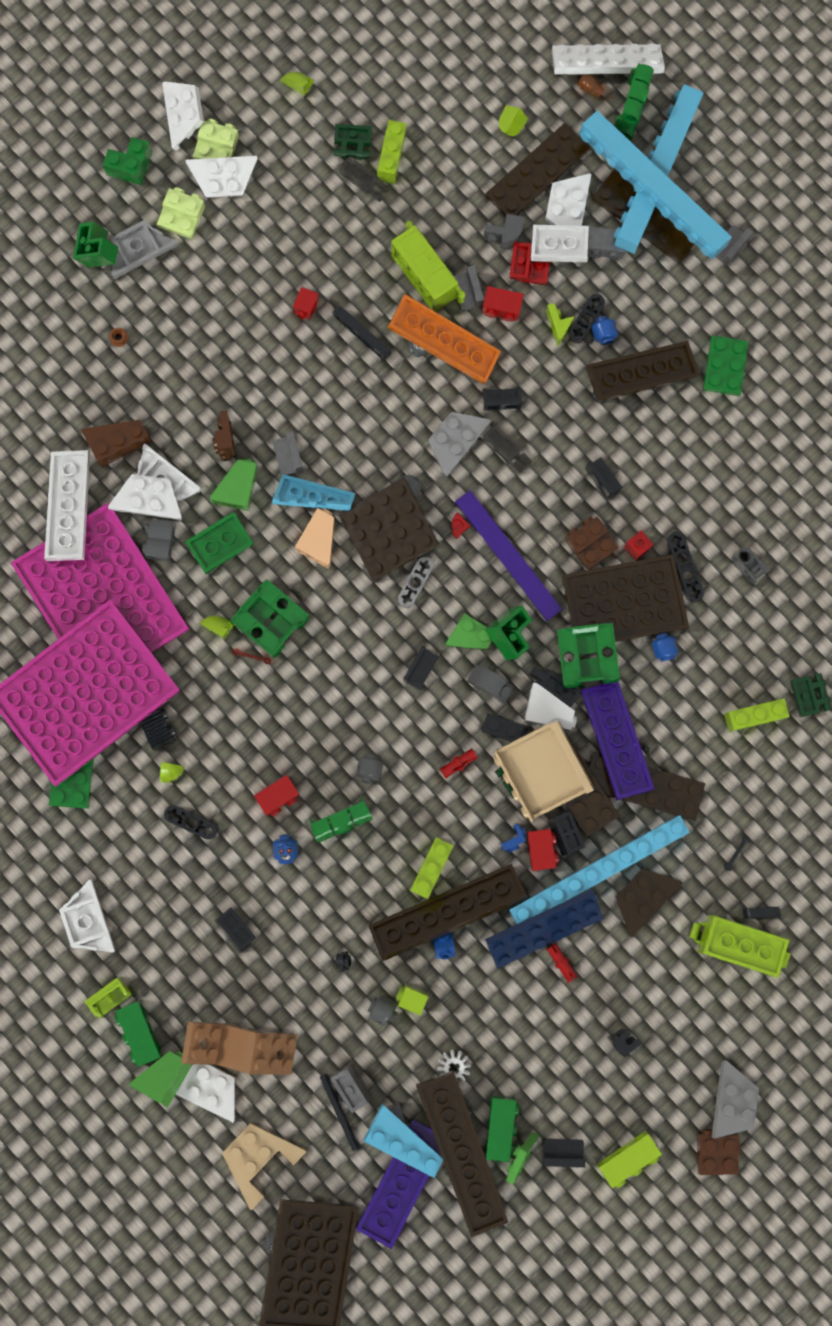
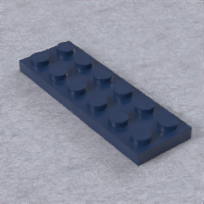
M591 889L486 938L485 941L498 969L603 920L595 893Z

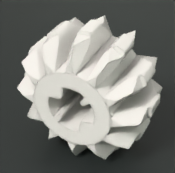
M451 1049L450 1057L444 1052L443 1056L446 1060H438L444 1066L437 1067V1070L444 1071L441 1073L442 1075L450 1072L449 1068H451L450 1064L452 1062L454 1064L458 1063V1070H452L455 1073L456 1079L460 1077L461 1081L464 1082L465 1078L462 1074L470 1075V1072L464 1069L471 1067L470 1063H464L467 1061L468 1056L465 1055L460 1058L462 1055L460 1050L455 1056L454 1050Z

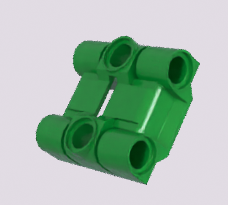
M638 63L637 68L631 69L627 82L630 86L622 115H617L614 127L629 141L633 139L637 123H639L654 73V69L651 66Z
M266 579L240 607L230 622L272 658H276L284 649V642L296 628L300 630L307 623L310 616ZM286 601L288 606L285 609L278 608V603ZM276 612L278 615L266 628L264 623ZM256 629L263 631L262 636L259 638L253 637V632Z
M613 623L557 630L564 688L579 687L581 682L602 680V683L620 681ZM609 649L613 655L609 658L604 657L602 651ZM594 653L598 655L597 658L579 660V655ZM566 654H572L574 656V660L572 662H566L564 660V656Z
M361 797V802L316 822H313L312 819L309 821L315 839L320 843L334 837L335 834L339 836L355 828L353 823L356 826H360L373 819L366 802Z

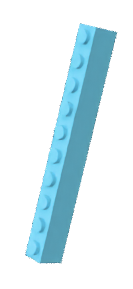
M685 84L681 91L677 90L673 99L676 103L674 106L670 105L666 115L669 116L668 121H663L660 129L663 133L661 136L657 135L653 146H656L655 151L651 150L648 159L667 176L670 173L704 92ZM639 192L636 193L635 197H630L627 207H630L628 212L624 211L620 220L623 225L621 228L617 227L614 238H616L614 245L633 254L636 252L655 207Z
M596 111L581 125L579 135L582 140L588 142L598 155L605 158L608 164L615 168L625 180H628L637 192L642 193L651 205L658 208L661 214L674 224L676 229L682 231L690 242L695 243L705 256L713 259L728 245L732 237L600 112Z
M675 816L509 908L508 911L515 924L521 923L568 901L690 832L681 816Z

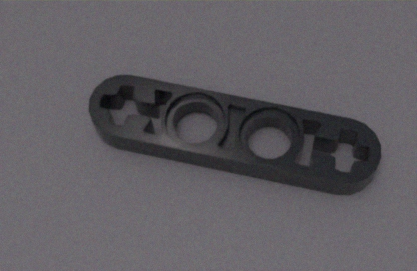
M338 306L332 312L333 316L380 359L385 361L392 354L386 345L343 307Z
M673 532L667 538L669 552L674 554L678 577L686 599L691 603H697L703 598L704 590L684 535L680 532ZM673 536H675L676 539H680L678 543L680 550H678L677 552H674V550L677 549L676 543L671 542L674 538ZM685 554L687 562H678L677 555ZM690 571L693 574V580L686 581L683 577L684 572ZM696 582V585L693 586L694 591L699 592L696 599L690 595L692 587L687 588L686 585Z

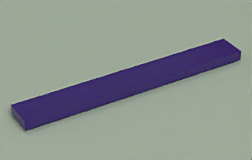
M471 490L456 500V505L546 622L562 611L559 604Z

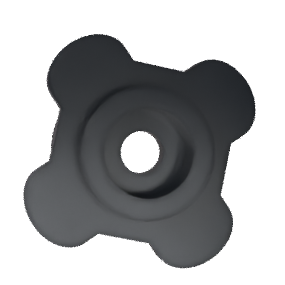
M348 951L338 953L336 955L337 969H341L342 972L348 971L351 966V956Z

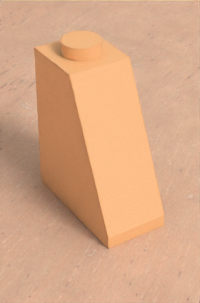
M317 508L297 542L295 550L329 569L331 566L335 520L332 516L333 513L324 508L323 510Z

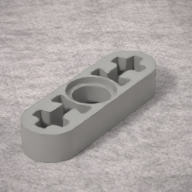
M421 557L415 564L398 596V602L401 607L410 608L416 602L433 570V562L430 558ZM428 562L429 569H425L422 575L415 573V571L418 573L421 571L420 563ZM419 578L421 585L417 588L412 587L410 584L411 579ZM408 587L413 591L410 595V600L412 601L405 604L403 603L404 599L402 596L406 597L409 590H406Z

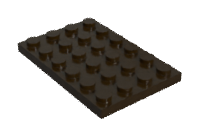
M674 554L561 576L572 627L613 623L615 643L689 629Z
M280 1199L259 1326H340L359 1207Z

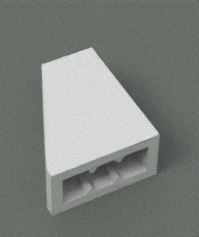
M533 682L524 722L544 726L558 718L565 731L569 732L572 727L575 728L577 717L574 716L575 711L538 683Z

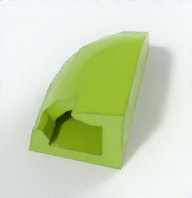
M288 72L280 80L303 96L306 95L314 83L313 79L300 72Z
M506 105L499 119V128L508 136H516L521 132L528 118L520 108Z
M219 615L208 616L199 623L224 640L234 626L228 619Z
M161 762L160 782L171 783L182 775L185 767Z

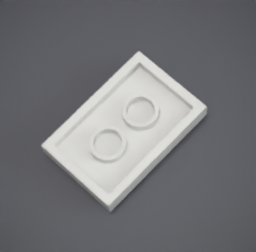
M533 225L531 261L587 262L589 226Z

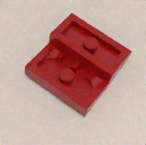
M514 242L509 278L526 283L547 285L550 262L531 261L532 243Z

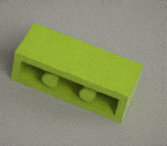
M388 120L377 170V181L391 184L396 183L407 133V123Z
M785 698L724 714L729 732L790 717Z
M437 837L434 839L410 891L426 899L429 898L453 845Z
M405 983L404 987L400 986L396 1000H398L399 1007L421 1016L429 996L426 991Z
M644 1131L596 1165L613 1189L615 1186L616 1188L623 1186L626 1183V1179L630 1176L635 1177L643 1171L642 1168L646 1165L655 1164L662 1154L650 1135Z

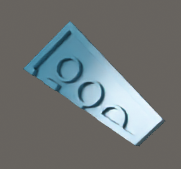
M283 474L274 494L272 504L350 511L356 493Z
M381 1104L363 1141L435 1178L443 1158L385 1105Z

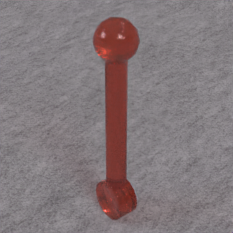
M236 648L232 651V654L236 657L240 655L263 661L265 664L271 663V658L269 657L263 658L240 652Z

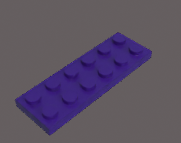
M619 682L605 683L581 690V695L616 800L654 790L655 788Z
M412 1119L408 1127L440 1155L432 1129ZM392 1157L356 1230L392 1249L429 1175Z

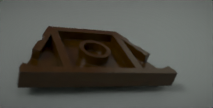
M641 869L615 896L622 918L625 921L628 935L633 937L676 892L683 882Z

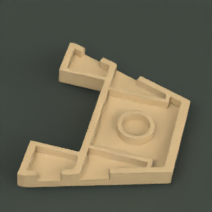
M250 1123L222 1153L250 1210L265 1196L250 1180L266 1163L280 1151L295 1165L306 1153L304 1148L286 1139H282L253 1123Z

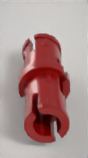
M470 748L459 757L455 756L450 763L439 768L444 778L447 779L455 772L462 771L466 765L478 759L474 750Z
M554 943L551 945L552 947H548L546 950L556 963L555 967L559 968L567 983L576 979L578 975H576L569 964L570 960L564 956L558 944Z

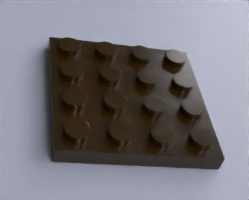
M404 477L351 507L350 511L346 510L339 514L372 581H377L440 545Z

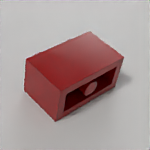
M487 286L482 314L490 318L501 317L509 322L518 321L524 294Z
M288 775L254 795L265 815H271L272 817L282 811L281 807L286 804L291 806L299 801L297 797L300 796Z
M551 829L526 832L531 871L556 868V864H559L558 853L554 852L553 844H556L555 833H551Z

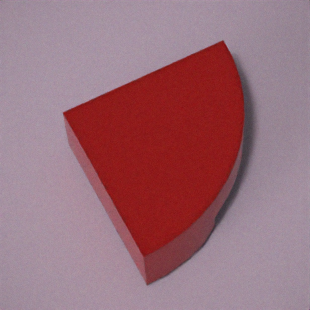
M458 512L453 517L451 524L452 534L456 540L470 528V525Z

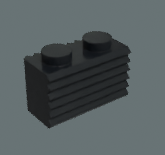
M160 707L140 722L146 738L154 751L175 742L174 736L177 735L173 726H169L166 721L169 718L166 710Z

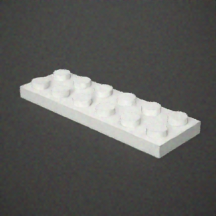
M660 44L552 46L554 74L630 73L633 68H637L638 63L651 66L654 69V73H664L665 66Z
M88 450L51 452L44 557L46 561L85 559L90 452Z

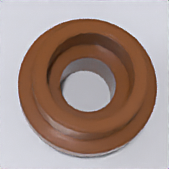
M115 328L110 332L109 340L114 346L121 347L127 343L128 334L122 328ZM117 336H122L121 340H116Z

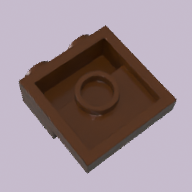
M227 410L219 411L220 418H217L219 430L215 431V437L212 438L216 454H219L221 461H230L236 457L231 420Z
M591 516L582 522L584 526L579 530L575 527L568 532L567 535L569 537L565 541L587 570L596 566L619 548L597 516L594 519Z
M703 1129L702 1133H697L698 1174L739 1175V1134L734 1133L714 1139L712 1138V1129Z

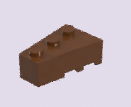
M141 420L81 429L101 467L143 447L144 444L147 445L152 442Z

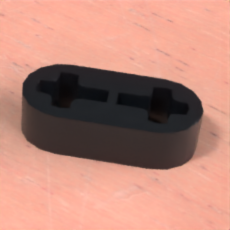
M779 906L743 908V919L780 917Z

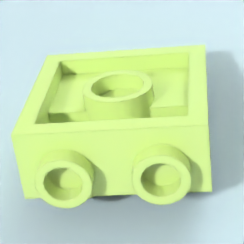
M214 119L204 121L197 135L198 142L193 159L233 157L239 138L236 127L232 124L219 125Z
M175 187L174 190L169 188L162 204L163 210L158 219L157 227L192 239L205 209L204 201L197 194L190 196L185 194V191Z

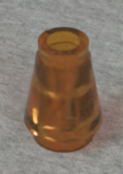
M584 74L577 83L580 90L596 98H599L605 90L591 74Z

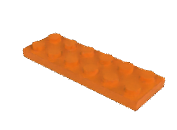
M406 294L402 297L387 327L482 384L487 382L501 353L499 349Z

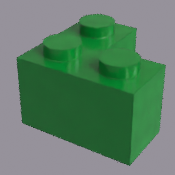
M131 137L126 154L108 149L103 163L106 175L142 185L152 155L150 143Z
M94 222L79 223L73 259L88 268L116 264L118 246L107 240L108 231Z
M523 605L515 606L508 609L487 627L485 631L505 660L518 659L530 648L520 631L533 620Z

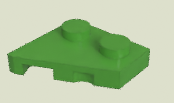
M464 613L445 646L487 650L492 639L485 631L486 626Z
M532 1132L522 1146H517L514 1152L516 1159L511 1161L507 1168L509 1175L506 1181L514 1184L531 1154L530 1151L540 1135Z

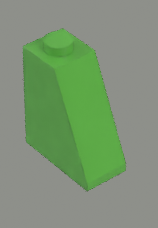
M248 458L238 459L210 496L211 503L249 511L258 471L257 463Z
M169 1051L131 1081L129 1086L158 1103L169 1107L193 1064L181 1063L183 1053L178 1051L177 1054Z

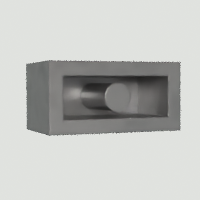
M589 228L587 255L590 257H608L610 260H619L623 258L625 249L614 245L616 230Z

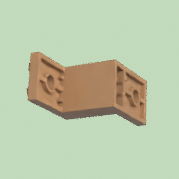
M188 1021L181 1063L214 1064L247 1074L291 1075L298 1035L294 1033L263 1032L232 1023ZM204 1040V1044H203V1046L201 1047V1046H200L201 1041Z

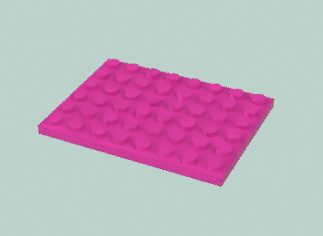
M109 502L87 515L84 560L46 561L44 559L45 542L11 562V565L58 639L109 600L113 601L152 653L190 630L115 511L108 509Z
M109 600L0 684V714L52 784L57 787L181 690L113 601Z

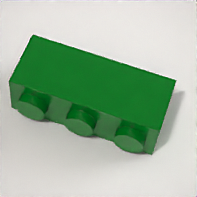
M141 1000L115 1011L117 1014L115 1015L116 1023L119 1027H122L124 1032L122 1034L124 1043L129 1045L131 1049L130 1058L133 1064L136 1063L140 1067L163 1056Z
M491 1095L485 1149L486 1160L510 1162V1157H514L515 1145L512 1144L513 1136L516 1137L517 1124H514V1119L519 1114V1104H516L515 1098Z

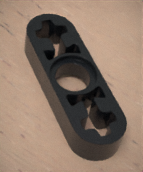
M600 294L590 296L569 331L571 342L581 343L603 310L605 299ZM596 300H598L599 305H597L594 311H592L591 308L593 306V302H596ZM585 314L590 315L592 321L585 323L582 321V316ZM580 326L583 327L580 333L581 336L575 337L574 332H577Z
M169 806L164 812V817L168 822L204 839H213L218 833V828L214 823L178 806ZM176 809V813L180 816H183V812L186 813L182 819V824L178 823L180 821L178 818L174 817L171 820L169 811ZM189 817L196 819V826L193 828L186 826V820ZM200 821L204 822L202 824L204 827L208 828L211 825V830L214 831L213 834L206 836V832L202 829H199V833L196 832L200 826Z

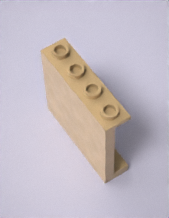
M558 718L494 752L495 756L493 759L496 765L502 767L504 771L502 775L505 782L511 784L513 791H511L516 802L520 801L522 814L525 819L529 818L530 822H533L534 818L584 793L588 794L594 791V786Z

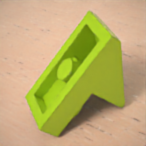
M555 303L547 305L546 314L556 345H560L573 323L574 316L562 319L560 309L556 308Z

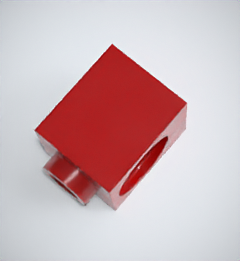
M301 287L293 304L295 315L301 319L307 318L311 320L319 303V294Z
M641 530L628 540L623 547L636 561L651 549L653 543Z

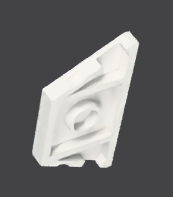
M164 81L162 85L171 145L177 151L181 148L179 144L185 138L189 139L194 131L204 123L199 88L195 85Z
M257 156L191 159L186 160V164L206 198L244 195L258 158Z
M591 174L552 183L545 218L551 225L582 226Z
M146 444L143 445V452L136 475L170 479L177 502L202 490Z
M132 474L108 506V509L113 511L182 521V515L170 479Z
M88 880L59 910L71 948L115 952L113 940L93 880Z
M193 1064L176 1095L234 1122L235 1076L210 1064Z

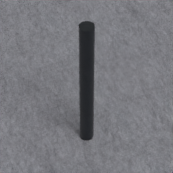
M327 1074L321 1075L319 1078L350 1147L354 1151L360 1148Z

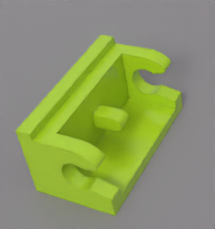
M118 977L84 1002L95 1017L101 1018L133 994L122 978Z

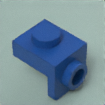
M517 823L512 825L517 836L500 844L503 851L508 850L511 853L520 848L519 844L526 841L524 837L527 834L523 826H518Z
M452 932L433 940L436 959L445 960L455 956Z

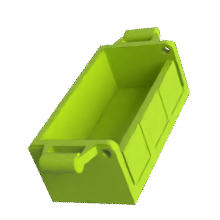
M407 221L405 232L391 242L392 258L431 310L437 312L456 298L459 303H463L465 301V292L458 286V281L415 225L413 226L411 221Z
M708 915L706 922L693 923L689 938H692L699 944L698 953L779 978L782 968L787 969L791 953L787 952L789 939L714 915ZM701 925H703L704 929L702 932L701 939L699 941L697 940V937L699 934Z

